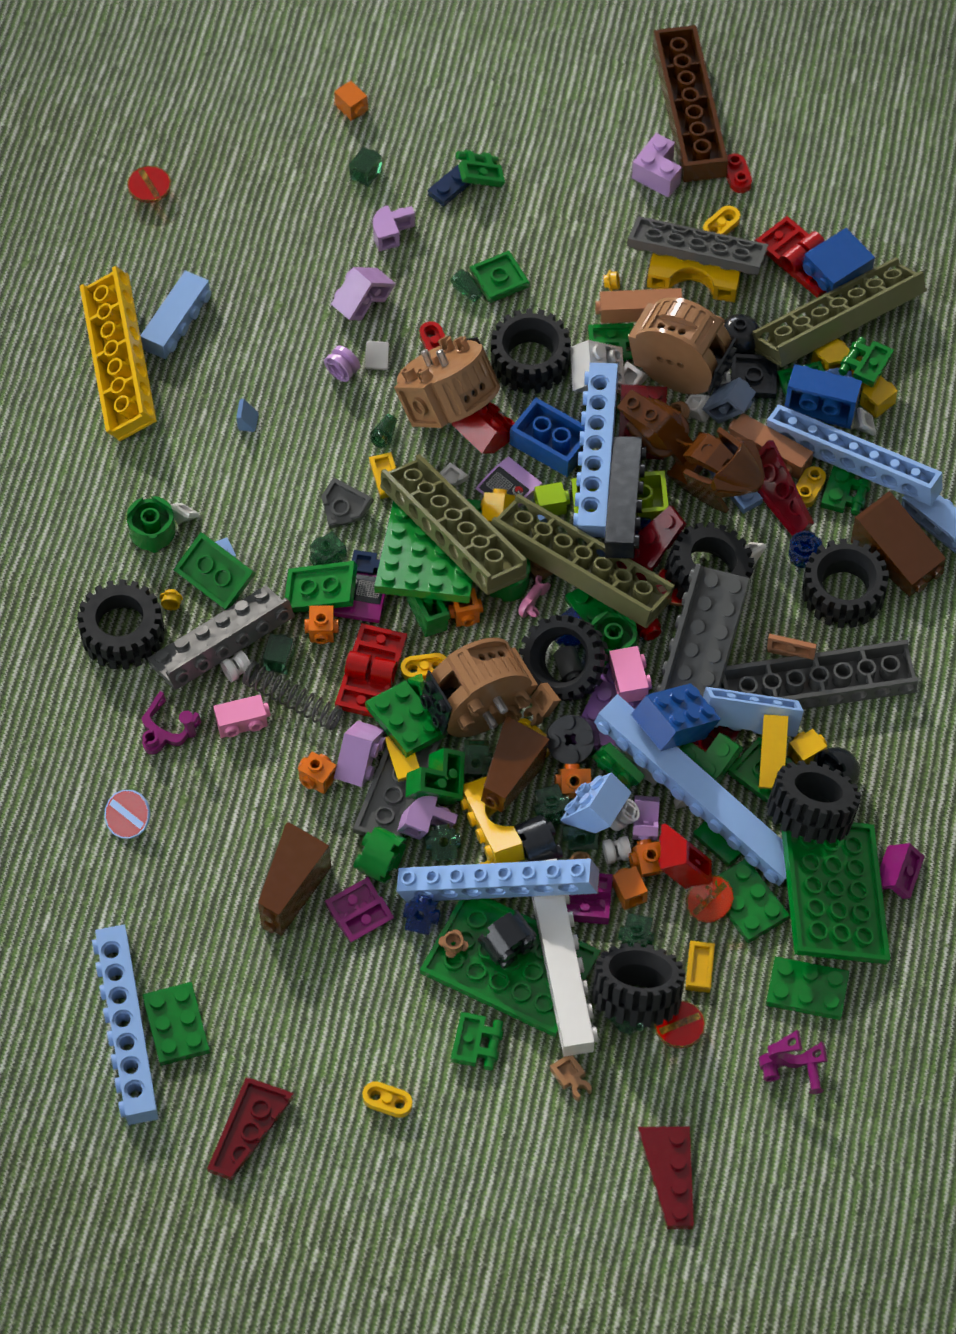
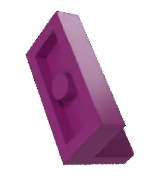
M911 843L889 845L880 866L882 890L892 889L902 899L911 898L925 857Z

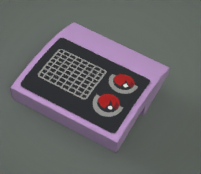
M508 456L475 489L483 496L484 492L493 493L494 488L506 489L507 494L515 496L520 494L531 500L534 497V487L542 486L543 483Z

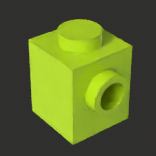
M562 482L534 487L535 504L556 516L566 514L567 505L570 504V496L568 490L564 491Z

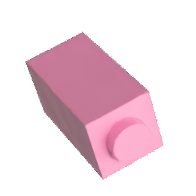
M261 694L213 706L221 738L235 737L239 733L255 732L263 727H268L267 717H270L271 714L268 703H263Z

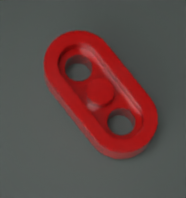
M736 153L727 155L726 177L730 188L736 193L748 192L752 185V177L745 158Z
M429 321L420 327V339L424 348L428 349V351L438 347V340L446 337L442 327L436 322Z

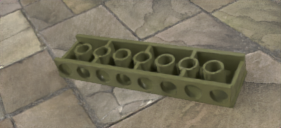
M895 257L752 331L755 352L782 368L927 292L924 272L919 271L916 273L901 265L899 258ZM892 266L896 267V269L888 270ZM874 275L878 276V278L870 279ZM855 285H860V288L852 289ZM842 294V297L834 298L836 295ZM818 304H824V307L816 308ZM801 313L806 314V316L798 317V315ZM784 322L787 323V326H780ZM764 332H769L767 341L760 338Z
M421 454L416 455V460L389 472L386 469L381 470L380 488L487 595L527 578V559Z
M520 494L515 496V500L498 517L492 519L491 524L523 556L646 629L672 601L674 584L629 558L600 557L597 550L605 552L604 543ZM518 504H524L528 511L520 510ZM538 515H543L548 523L540 522ZM557 527H563L567 531L568 535L560 534ZM577 538H582L583 540H585L587 546L580 545L577 541ZM616 562H623L626 565L627 570L620 569L617 566ZM636 573L643 574L647 581L639 580ZM656 585L664 586L667 592L665 594L660 593Z

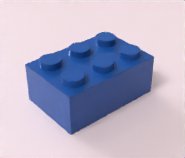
M794 364L784 407L820 422L851 429L862 381L853 377H845L829 371H821L808 366Z
M535 397L510 428V445L568 477L578 465V453L583 452V445H580V431H585V425H581V422Z
M691 683L646 695L631 714L660 751L706 739L721 720L714 708L706 702L699 690Z

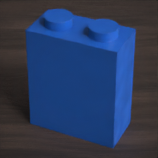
M845 228L805 253L802 267L805 273L812 276L819 287L828 293L872 270L875 257Z

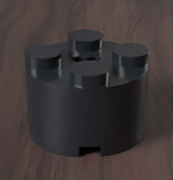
M576 715L560 717L553 722L547 733V738L550 739L548 749L551 755L556 760L565 764L589 762L593 759L591 756L597 750L599 751L600 748L599 730L586 717ZM571 736H576V744H571Z
M538 815L514 825L523 844L524 858H527L528 862L556 858L559 860L563 858L562 849L559 844H555L553 838L556 835L554 826L551 821L547 822L544 815Z
M515 910L514 916L511 912L505 914L487 928L490 933L486 937L481 934L478 938V942L495 965H500L502 969H505L515 961L514 957L517 954L522 953L525 955L535 947L533 942L536 940L537 935L520 912Z

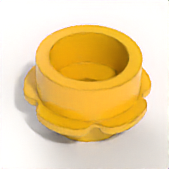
M609 270L607 275H604V286L609 288L610 291L620 289L618 271L612 272Z
M168 589L165 593L160 594L159 599L164 609L177 610L183 597L178 591Z

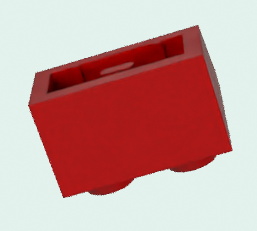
M489 402L477 412L453 422L451 425L482 454L497 452L510 442V428L515 422L500 413V408L497 405Z
M666 823L661 824V835L659 836L661 845L660 870L685 889L711 883L712 860Z

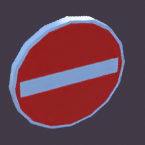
M121 790L115 793L108 800L105 807L107 827L114 835L120 838L139 836L147 828L150 821L148 801L141 793L134 790Z

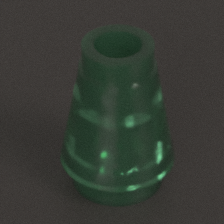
M461 269L450 280L453 284L452 287L472 302H476L483 295V292L469 271L465 272L464 269Z
M386 414L371 431L370 440L375 446L385 448L391 444L397 423L395 416Z

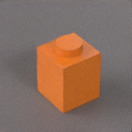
M352 81L334 91L335 106L351 121L358 116H362L368 110L367 95Z
M636 866L622 868L613 875L612 887L624 910L647 902L648 890Z

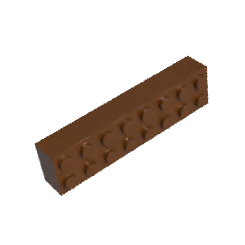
M691 25L654 30L653 51L678 162L682 166L683 182L726 177L728 158L697 26Z

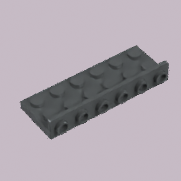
M641 216L637 217L627 240V246L633 247L638 251L646 250L661 256L669 255L680 260H692L702 265L719 266L724 270L741 271L747 275L759 274L761 266L765 264L768 244Z
M696 563L695 569H691L688 581L690 587L682 598L683 611L676 619L675 628L677 632L675 638H672L669 643L668 650L670 656L668 661H665L663 664L662 675L664 677L662 684H658L656 692L691 683L699 690L703 697L706 687L720 689L751 579L707 568Z
M265 585L148 657L149 665L176 691L218 665L221 661L231 657L295 617L290 601L287 598L281 599Z

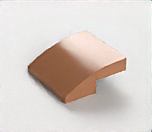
M769 633L767 652L787 657L799 656L814 660L817 644Z

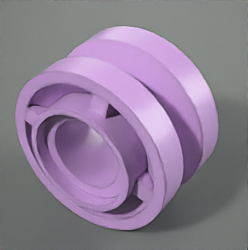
M336 346L332 354H329L324 359L327 370L335 378L343 382L349 381L353 373L360 369L358 358L343 346Z

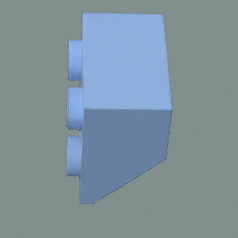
M612 772L602 777L599 775L588 784L585 782L577 788L575 792L577 795L574 800L566 805L564 809L566 812L561 821L564 824L596 834L612 825L632 792Z

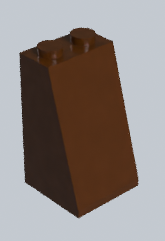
M890 491L855 517L850 542L853 544V539L860 541L859 546L862 548L865 544L870 545L871 553L877 550L880 554L879 561L884 560L886 563L885 571L888 570V578L909 597L915 592L920 593L923 591L928 582L933 578L935 580L944 573L945 556Z
M287 822L284 827L258 901L262 927L269 933L273 934L275 932L280 936L284 934L332 868L330 846L290 822Z

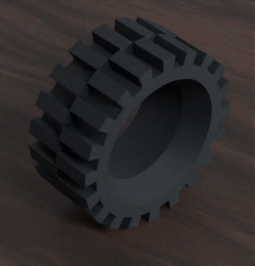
M528 308L525 314H521L520 310L514 311V317H511L509 314L504 316V323L499 321L496 324V330L492 332L491 366L497 379L501 377V383L504 386L510 383L511 390L516 392L518 387L523 388V393L529 394V389H535V394L541 393V387H545L548 391L553 388V382L558 385L562 382V376L565 377L568 373L571 337L569 338L568 328H564V322L561 319L555 322L554 314L550 313L548 317L544 316L545 310L538 309V313H532V308ZM535 342L545 346L552 355L549 360L543 363L527 365L516 362L509 354L519 344Z
M702 522L696 523L694 529L691 525L687 527L684 533L681 532L678 535L664 569L667 570L665 574L666 580H671L670 583L675 585L674 590H678L676 596L681 600L684 593L689 590V574L691 569H695L696 566L691 556L693 552H706L715 555L726 563L731 574L750 578L754 570L752 568L754 558H750L752 555L751 548H744L747 543L745 539L741 538L738 540L736 538L738 533L734 530L731 533L726 532L727 526L720 525L719 529L714 528L715 523L708 522L706 527L703 526Z
M840 539V543L837 545L832 540L828 541L827 548L821 545L817 548V553L813 552L810 555L809 562H807L805 567L802 591L804 602L807 601V609L810 612L815 609V618L820 620L822 616L825 617V624L829 626L834 621L838 622L837 628H844L845 623H849L850 628L857 627L858 621L864 625L868 623L869 616L872 619L877 616L878 609H882L885 600L889 573L888 570L885 571V561H879L880 554L877 550L871 553V546L865 544L862 548L859 546L860 541L853 539V544H847V539ZM846 572L860 578L865 584L867 591L858 599L843 600L828 594L822 582L834 573Z
M119 579V585H114L113 580L108 581L106 588L103 589L101 585L95 587L96 594L93 595L89 592L85 596L87 603L81 602L77 619L85 651H88L89 657L92 660L97 658L98 664L103 667L108 662L110 669H117V664H121L123 670L129 669L130 663H134L136 667L142 665V658L147 660L152 655L151 651H159V642L163 643V631H165L160 603L157 602V597L154 593L150 594L148 587L144 585L139 589L138 582L132 581L131 585H127L126 580ZM131 608L138 611L143 616V620L134 632L125 636H111L104 633L98 627L102 616L114 609Z
M552 615L550 619L543 618L539 620L538 623L540 625H532L528 630L531 632L530 636H524L521 641L526 644L524 649L519 648V655H523L524 663L537 682L538 686L536 689L541 683H548L560 700L572 701V699L579 700L584 698V694L590 695L595 691L593 689L595 685H601L603 680L600 677L602 674H607L608 668L604 667L605 661L609 662V655L605 654L604 649H608L606 642L601 640L603 635L600 631L594 629V625L585 622L583 619L568 615ZM572 635L581 642L585 649V666L576 678L567 682H560L552 677L546 667V652L549 645L558 637Z
M798 761L797 765L790 762L787 764V767L783 765L777 773L767 802V813L769 816H773L772 821L775 825L781 824L780 829L784 832L791 831V836L795 838L802 836L805 837L804 841L810 843L814 839L817 844H824L825 840L829 844L835 843L836 839L841 841L845 835L848 836L861 802V793L857 792V785L850 784L852 779L848 776L842 777L841 771L837 769L835 771L829 770L830 766L823 764V767L817 766V762L810 761L809 765L805 761Z
M625 943L620 944V949L612 946L609 948V952L603 951L601 957H598L596 961L592 991L593 1003L597 1004L599 1012L605 1011V1016L609 1019L616 1017V1022L620 1024L627 1021L630 1022L629 1026L636 1027L637 1023H642L643 1027H650L652 1022L656 1026L662 1025L663 1019L669 1022L673 1019V1015L677 1016L679 1008H681L685 980L683 964L681 961L676 962L677 957L673 954L667 956V951L662 948L658 951L654 950L653 945L647 944V948L641 947V943H634L633 947H629ZM629 985H638L646 988H638Z

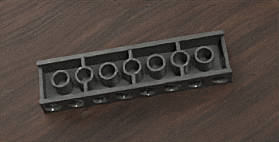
M908 640L819 652L815 653L814 660L792 656L726 666L720 688L798 700L802 709L917 693L918 677H916L908 649Z

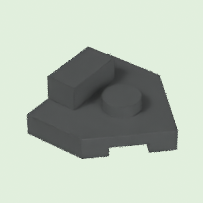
M334 477L321 496L330 529L362 520L374 501L372 497Z

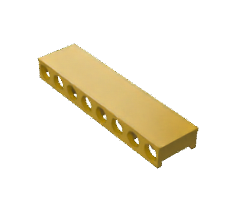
M114 266L112 267L113 272L88 286L80 285V292L105 429L107 433L118 439V441H122L157 422L129 274Z

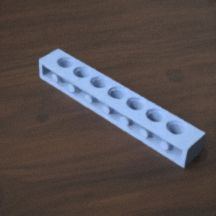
M590 362L589 371H585L584 385H588V391H583V405L587 406L586 411H582L581 425H585V431H580V445H583V452L578 453V466H582V471L577 472L576 485L580 486V493H575V507H579L578 513H574L573 526L592 537L605 538L615 427L618 363ZM597 468L598 470L591 471L590 469ZM592 488L597 489L596 491H588ZM589 509L596 510L594 512H587Z
M778 404L767 419L768 427L813 451V457L929 506H932L943 490L941 471Z
M591 859L399 868L397 892L406 902L597 894L599 869Z
M124 924L95 930L96 939L92 940L94 955L99 954L100 962H96L98 978L103 977L104 985H99L101 999L107 1000L108 1007L103 1008L105 1023H110L112 1030L107 1031L109 1047L114 1046L115 1054L111 1055L113 1070L118 1069L119 1077L114 1079L117 1093H122L123 1101L118 1102L121 1117L126 1116L128 1125L157 1120L159 1118L126 927ZM110 953L118 954L114 958L107 957ZM113 976H122V978L118 981L111 980ZM119 998L126 999L121 1004L114 1003ZM123 1021L130 1022L126 1027L118 1026ZM127 1044L134 1045L130 1050L122 1049ZM134 1067L138 1069L133 1074L126 1073L129 1068ZM134 1091L142 1092L138 1097H130V1094Z

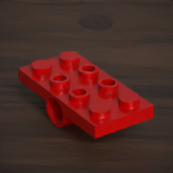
M786 216L755 240V242L768 244L766 255L815 297L818 298L826 293V291L819 287L812 276L805 273L802 267L805 253L825 241L818 232L812 231L808 234Z
M361 623L353 650L349 651L346 659L345 674L334 704L335 707L340 706L343 711L374 718L366 709L365 701L392 688L408 639L406 633Z

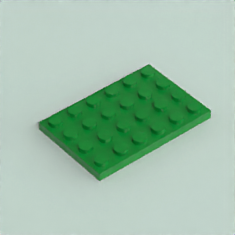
M466 499L482 514L481 500ZM393 501L374 585V593L470 603L474 581Z
M853 822L848 836L845 835L841 841L836 839V842L831 844L827 840L824 841V844H817L814 839L811 840V843L804 841L805 837L798 836V838L791 836V831L784 832L781 830L794 955L887 964L890 962L874 825Z
M489 898L459 900L421 966L420 974L556 1038L558 1027L536 920L520 913L537 935L536 940L533 942L535 947L525 955L522 953L517 954L514 957L515 961L507 968L502 969L500 965H495L478 942V938L481 934L486 937L490 933L487 928L505 914L511 912L514 916L515 910ZM459 930L464 941L468 942V949L458 952L454 958H449L446 956L444 947L439 945V938L445 936L450 931ZM578 940L579 949L576 950L577 958H582L584 972L580 973L582 981H587L598 957L601 955V950Z

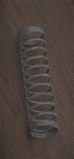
M254 661L247 667L242 678L243 684L248 687L255 686L257 692L263 690L264 696L271 695L274 701L279 699L281 705L287 703L288 709L295 708L297 714L303 712L305 718L312 716L313 722L320 721L321 727H326L328 731L333 730L338 724L343 712L342 707L336 706L330 713L326 724L322 725V718L331 706L330 701L324 706L320 718L314 720V714L323 701L322 697L315 703L312 714L306 716V709L312 703L315 696L314 693L309 695L304 709L299 712L297 706L303 700L306 688L300 692L296 705L290 707L289 701L297 692L298 684H295L291 689L288 700L282 703L281 697L288 689L290 679L284 683L280 695L277 698H273V692L281 683L282 675L276 678L271 692L266 694L265 688L271 682L274 671L267 675L263 688L259 690L257 689V683L264 676L266 666L262 667L259 671V662ZM254 666H255V669H254V671H253V673H252V675H251V677H250L251 671H252V669H253ZM256 677L255 683L253 685H249L254 681Z

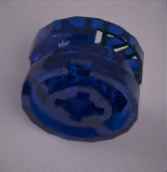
M811 531L797 532L792 536L789 544L788 557L790 561L799 568H805V563L809 562L810 555L813 552L817 553V548L822 545L821 539L817 538L815 533Z

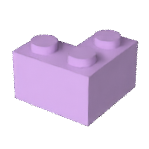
M656 133L633 161L632 179L669 198L681 183L682 166L672 162L674 159L675 142Z
M353 267L346 274V280L341 288L336 291L331 305L349 320H362L372 302H385L396 283L378 268Z
M357 721L344 733L334 779L360 787L372 779L375 767L371 766L373 758H376L378 753L383 751L386 744L382 728Z

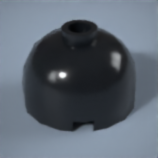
M734 314L727 317L724 326L731 337V341H733L734 337L737 338L734 345L737 348L735 354L755 355V342L752 331L760 328L758 323L750 316L744 314Z
M841 747L826 748L815 755L813 762H817V766L823 767V764L830 766L829 770L835 771L837 769L842 772V777L848 776L852 779L850 784L857 785L860 776V766L850 751Z

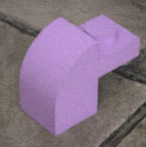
M387 205L376 212L373 218V237L378 251L400 246L399 231L415 226V212L412 206L399 208L391 212Z
M635 795L634 802L639 808L640 816L638 820L633 822L632 839H651L652 841H657L659 797Z
M423 796L415 800L403 812L397 831L420 840L428 833L430 825L448 831L456 823L458 815L452 813L446 807H436L438 797Z

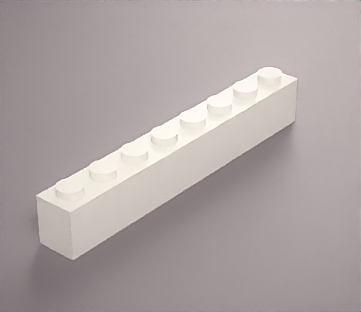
M569 895L532 896L563 1057L594 1052V1043L598 1042L596 1027H591L590 1019H593V1010L591 1003L587 1004L585 996L589 995L587 981H582L580 973L584 972L582 958H577L576 950L579 949L577 934L572 935L571 927H574L573 913L568 912L566 906L570 904Z

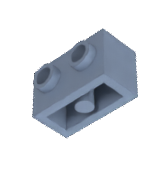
M739 377L720 386L718 390L714 389L702 410L719 424L748 410L753 403L752 398L756 392L746 381Z

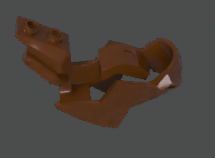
M632 389L617 406L618 410L629 420L626 426L629 434L632 437H642V446L647 447L648 454L650 453L659 458L672 456L675 459L674 466L667 470V476L687 493L708 506L727 513L729 508L722 497L750 494L762 488L765 474L762 460L754 441L743 440L740 442L721 427L717 429L719 437L699 432L696 434L695 440L692 441L688 436L689 423L681 414L682 412L658 399L646 398ZM703 468H706L716 474L712 480L699 475Z

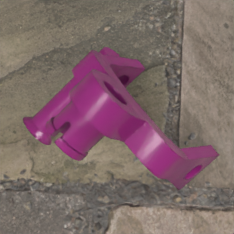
M159 691L142 717V723L147 730L142 736V744L144 750L151 755L159 753L166 743L172 746L183 745L188 737L193 738L196 736L195 729L201 723L198 713L192 714L190 711H183L179 715V720L184 725L182 733L173 734L157 726L151 719L166 702L165 695L161 691Z
M796 1030L778 1042L767 1047L768 1053L759 1057V1066L763 1070L764 1081L774 1082L779 1080L778 1068L780 1067L799 1068L807 1065L811 1087L809 1093L820 1094L824 1091L821 1088L817 1063L828 1062L824 1042H820L800 1055L789 1054L788 1052L802 1050L800 1031ZM796 1039V1043L790 1046V1042ZM821 1051V1055L816 1057V1053Z

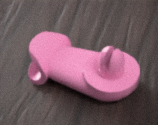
M540 575L536 576L535 584L519 606L518 613L523 618L528 615L534 618L538 617L537 615L540 613L534 607L536 600L550 589V583H541L542 577Z

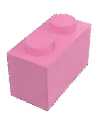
M638 646L609 651V666L616 693L627 703L643 700L648 695V690L652 689L650 675H645L644 671L646 668L644 654L640 655Z

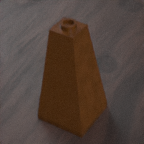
M507 716L484 784L481 801L488 807L502 813L542 770L550 739Z

